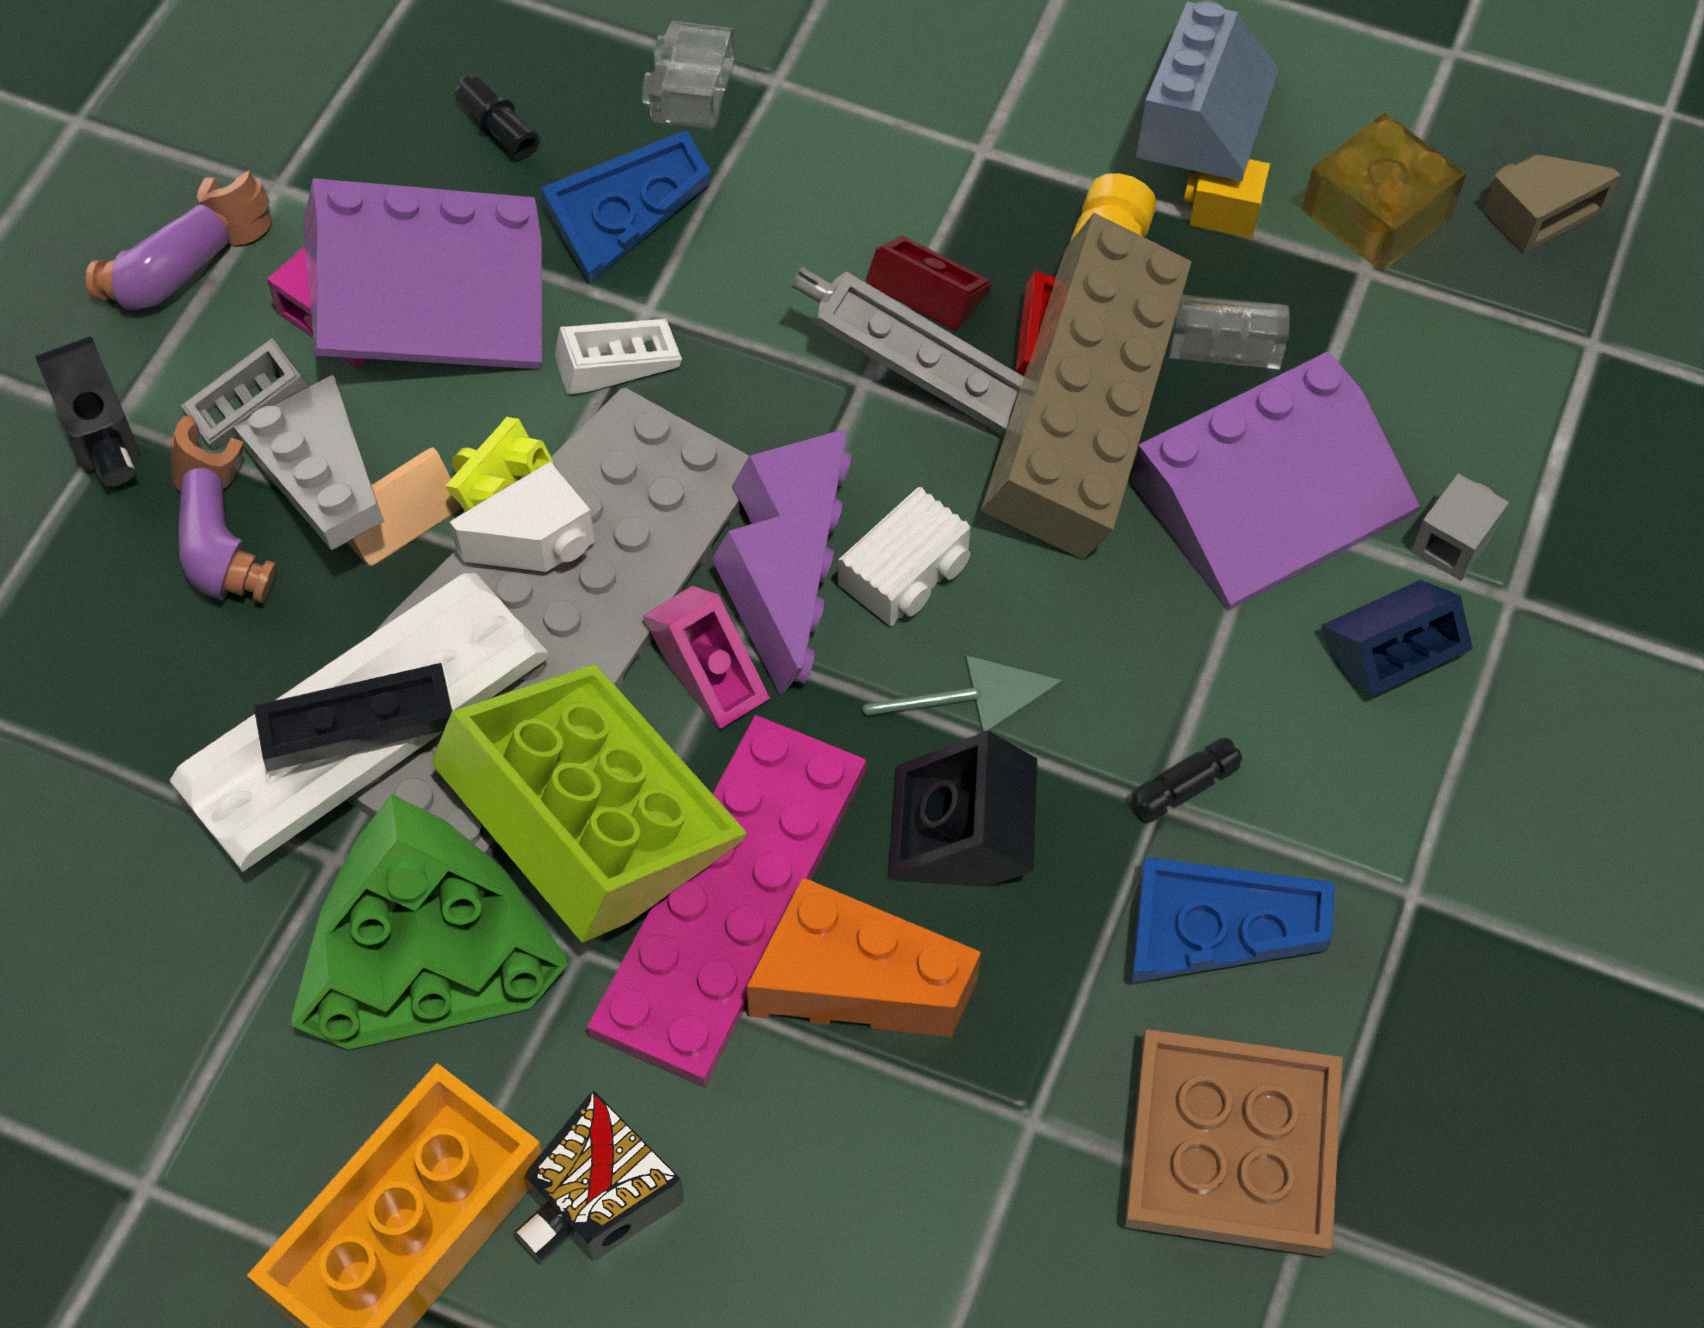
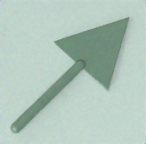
M966 655L972 688L869 703L863 706L862 711L865 715L870 716L975 700L982 731H991L1062 684L1063 680Z

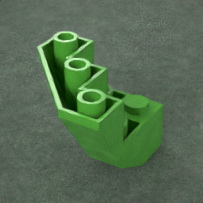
M391 794L355 840L321 908L292 1014V1027L350 1050L532 1008L568 965L567 958L500 865L446 820Z

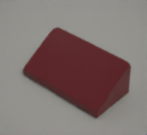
M903 235L876 248L866 278V283L951 329H958L965 323L988 294L993 284L989 279Z

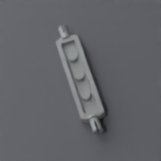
M804 266L800 269L791 288H795L820 303L816 321L817 326L1005 437L1024 379L1022 375L847 271L836 278L831 284Z

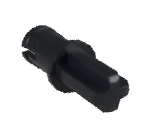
M465 75L459 79V85L454 90L455 97L478 119V128L486 135H493L511 153L514 159L523 160L531 156L539 146L540 137L535 130L531 129L515 113L514 104L508 98H499L477 75L471 77Z

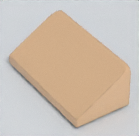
M433 447L372 484L384 522L347 542L367 566L376 565L462 508L445 487L451 480V477L438 452Z

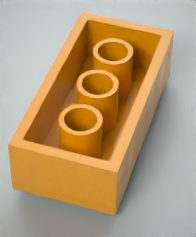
M436 1063L247 1274V1277L263 1300L297 1328H413L529 1190L524 1177L530 1166L543 1152L541 1144L536 1138Z

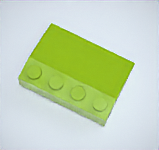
M596 664L452 711L431 762L444 780L582 943L631 922L739 845L747 835V832Z

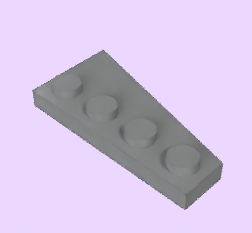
M334 374L273 406H266L256 410L248 419L233 426L238 439L244 442L243 447L331 550L384 522Z

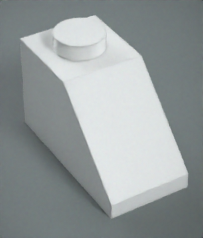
M551 462L450 521L457 554L464 562L547 572L562 562H571L577 559L587 550L589 545L595 542L591 510Z

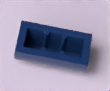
M1418 580L1321 625L1328 647L1343 673L1357 688L1370 696L1383 692L1473 649L1461 596L1423 580Z

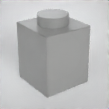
M1458 473L1423 519L1411 552L1462 581L1496 535L1509 502L1496 495L1489 487L1475 483Z

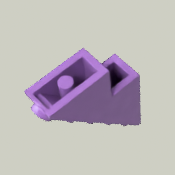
M844 429L749 456L732 485L752 524L728 531L712 558L779 695L785 693L793 681L804 684L810 675L814 662L815 650L807 647L810 632L813 633L817 629L824 609V599L817 597L819 582L825 581L832 564L834 550L826 547L828 534H832L838 524L843 506L842 500L836 499L835 496L837 486L843 484L851 463V453L844 451L847 438Z

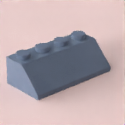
M1186 2L1145 100L1136 158L1234 180H1243L1278 79L1279 68L1238 12L1225 10L1223 6L1215 2Z

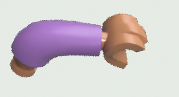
M249 170L237 177L229 186L220 189L216 178H204L197 193L200 205L195 206L182 216L168 223L133 248L122 250L115 260L108 262L105 260L91 261L87 267L85 277L89 295L96 301L109 299L118 301L123 308L129 311L156 306L179 289L228 243L233 246H239L257 240L266 233L272 222V217L268 210L270 200L260 177L254 179Z
M192 415L184 416L177 423L173 433L170 459L172 462L171 476L173 484L180 491L178 542L180 562L186 578L201 593L222 601L228 592L243 597L246 591L253 593L254 601L263 604L273 584L277 563L267 560L264 565L257 564V556L243 552L244 540L234 537L228 530L224 513L223 489L233 482L241 468L244 442L231 437L222 453H208L198 447L199 427Z

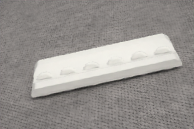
M463 573L276 700L442 663L451 706L454 711L492 698L548 659L549 653L530 631L515 618L476 573ZM254 714L180 764L171 777L170 782L238 868L244 872L443 731L268 771L262 757Z

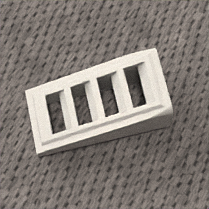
M667 319L560 327L555 348V361L568 395L586 393L678 368L682 361ZM651 340L655 351L647 352L643 342ZM629 346L631 353L625 354L623 348ZM607 352L608 355L601 356V353Z

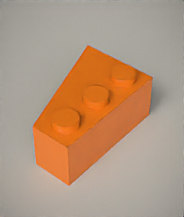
M802 878L747 985L749 1017L769 1019L770 1014L810 1018V1023L830 1025V1020L871 1024V1029L952 1037L977 984L981 952L811 880Z

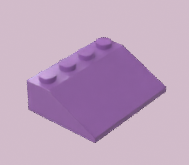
M313 178L303 220L315 356L540 369L542 364V252L535 197Z
M1329 351L1139 444L1131 485L1228 611L1418 513L1420 508L1363 391Z

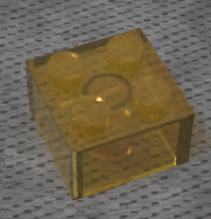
M1384 112L1312 167L1302 211L1383 272L1453 216L1467 173Z

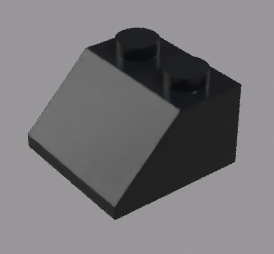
M987 730L897 765L889 877L903 882L988 887L1034 871L1038 759Z

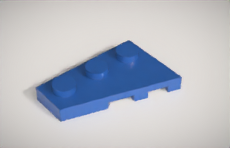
M685 130L541 188L543 203L585 279L590 284L710 184L711 171L690 134Z
M1145 857L1141 874L1131 983L1326 951L1332 941L1335 882Z

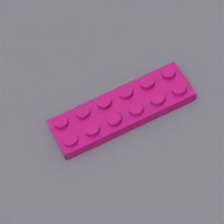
M755 715L713 792L715 798L747 832L745 839L651 907L587 1026L589 1037L706 1088L748 1005L747 985L802 878L812 879L866 773L867 760Z

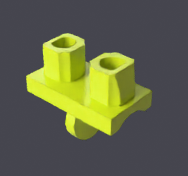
M506 417L478 450L462 448L452 458V466L456 474L445 487L449 494L459 502L464 512H467L549 462L553 464V460L543 441L529 438L520 419Z

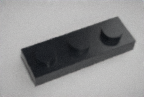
M442 663L253 705L262 757L268 771L445 730L453 711Z

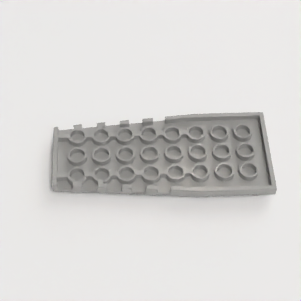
M621 388L551 457L554 467L591 510L595 542L589 545L580 557L571 562H562L549 571L542 572L464 562L456 550L386 618L375 632L463 573H476L515 618L530 631L549 653L548 659L493 697L592 664H596L620 691L624 685L623 675L635 658L641 660L654 640L642 615L682 592V588L696 567L702 569L711 556V545L725 525L731 526L740 513L741 501L732 484L749 455L627 388ZM443 732L345 800L373 818L392 794L446 820L490 858L501 847L431 764Z

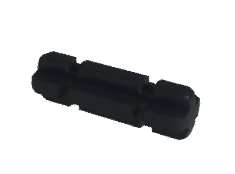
M1219 738L1205 747L1206 753L1196 752L1158 775L1159 781L1149 780L1135 788L1130 801L1142 820L1153 821L1168 812V805L1177 807L1215 784V777L1223 779L1237 771L1241 766L1240 762L1243 758L1231 739Z

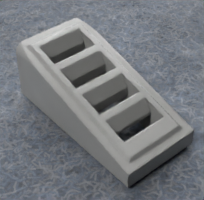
M271 338L181 406L187 415H192L199 427V432L207 443L215 449L230 441L231 437L236 438L237 434L233 426L248 419L256 410L266 406H273L310 387V385L289 356ZM280 374L281 377L274 383L269 379ZM259 385L263 391L254 397L249 389ZM238 395L244 405L235 410L229 399ZM216 406L226 417L218 424H216L208 410Z

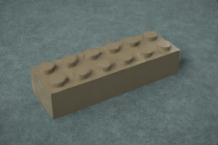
M1095 212L1091 215L1065 249L1042 319L1032 357L1027 366L982 504V512L1083 560L1114 530L1192 261Z

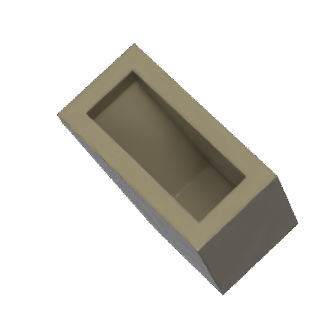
M1537 154L1517 165L1513 163L1508 164L1494 175L1490 182L1491 189L1483 212L1525 254L1607 211L1621 175L1614 168Z

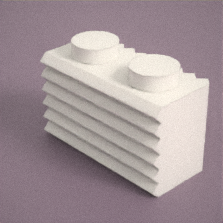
M918 487L838 559V585L889 626H893L897 619L903 617L904 613L909 617L918 613L928 601L931 589L943 577L951 580L964 569L970 558L969 540L971 527L967 521H962L958 514H953L949 507H944L940 501H935L931 494H926L923 487Z

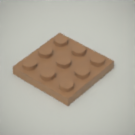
M1145 1029L1142 1041L1124 1227L1328 1257L1333 1248L1343 1057Z

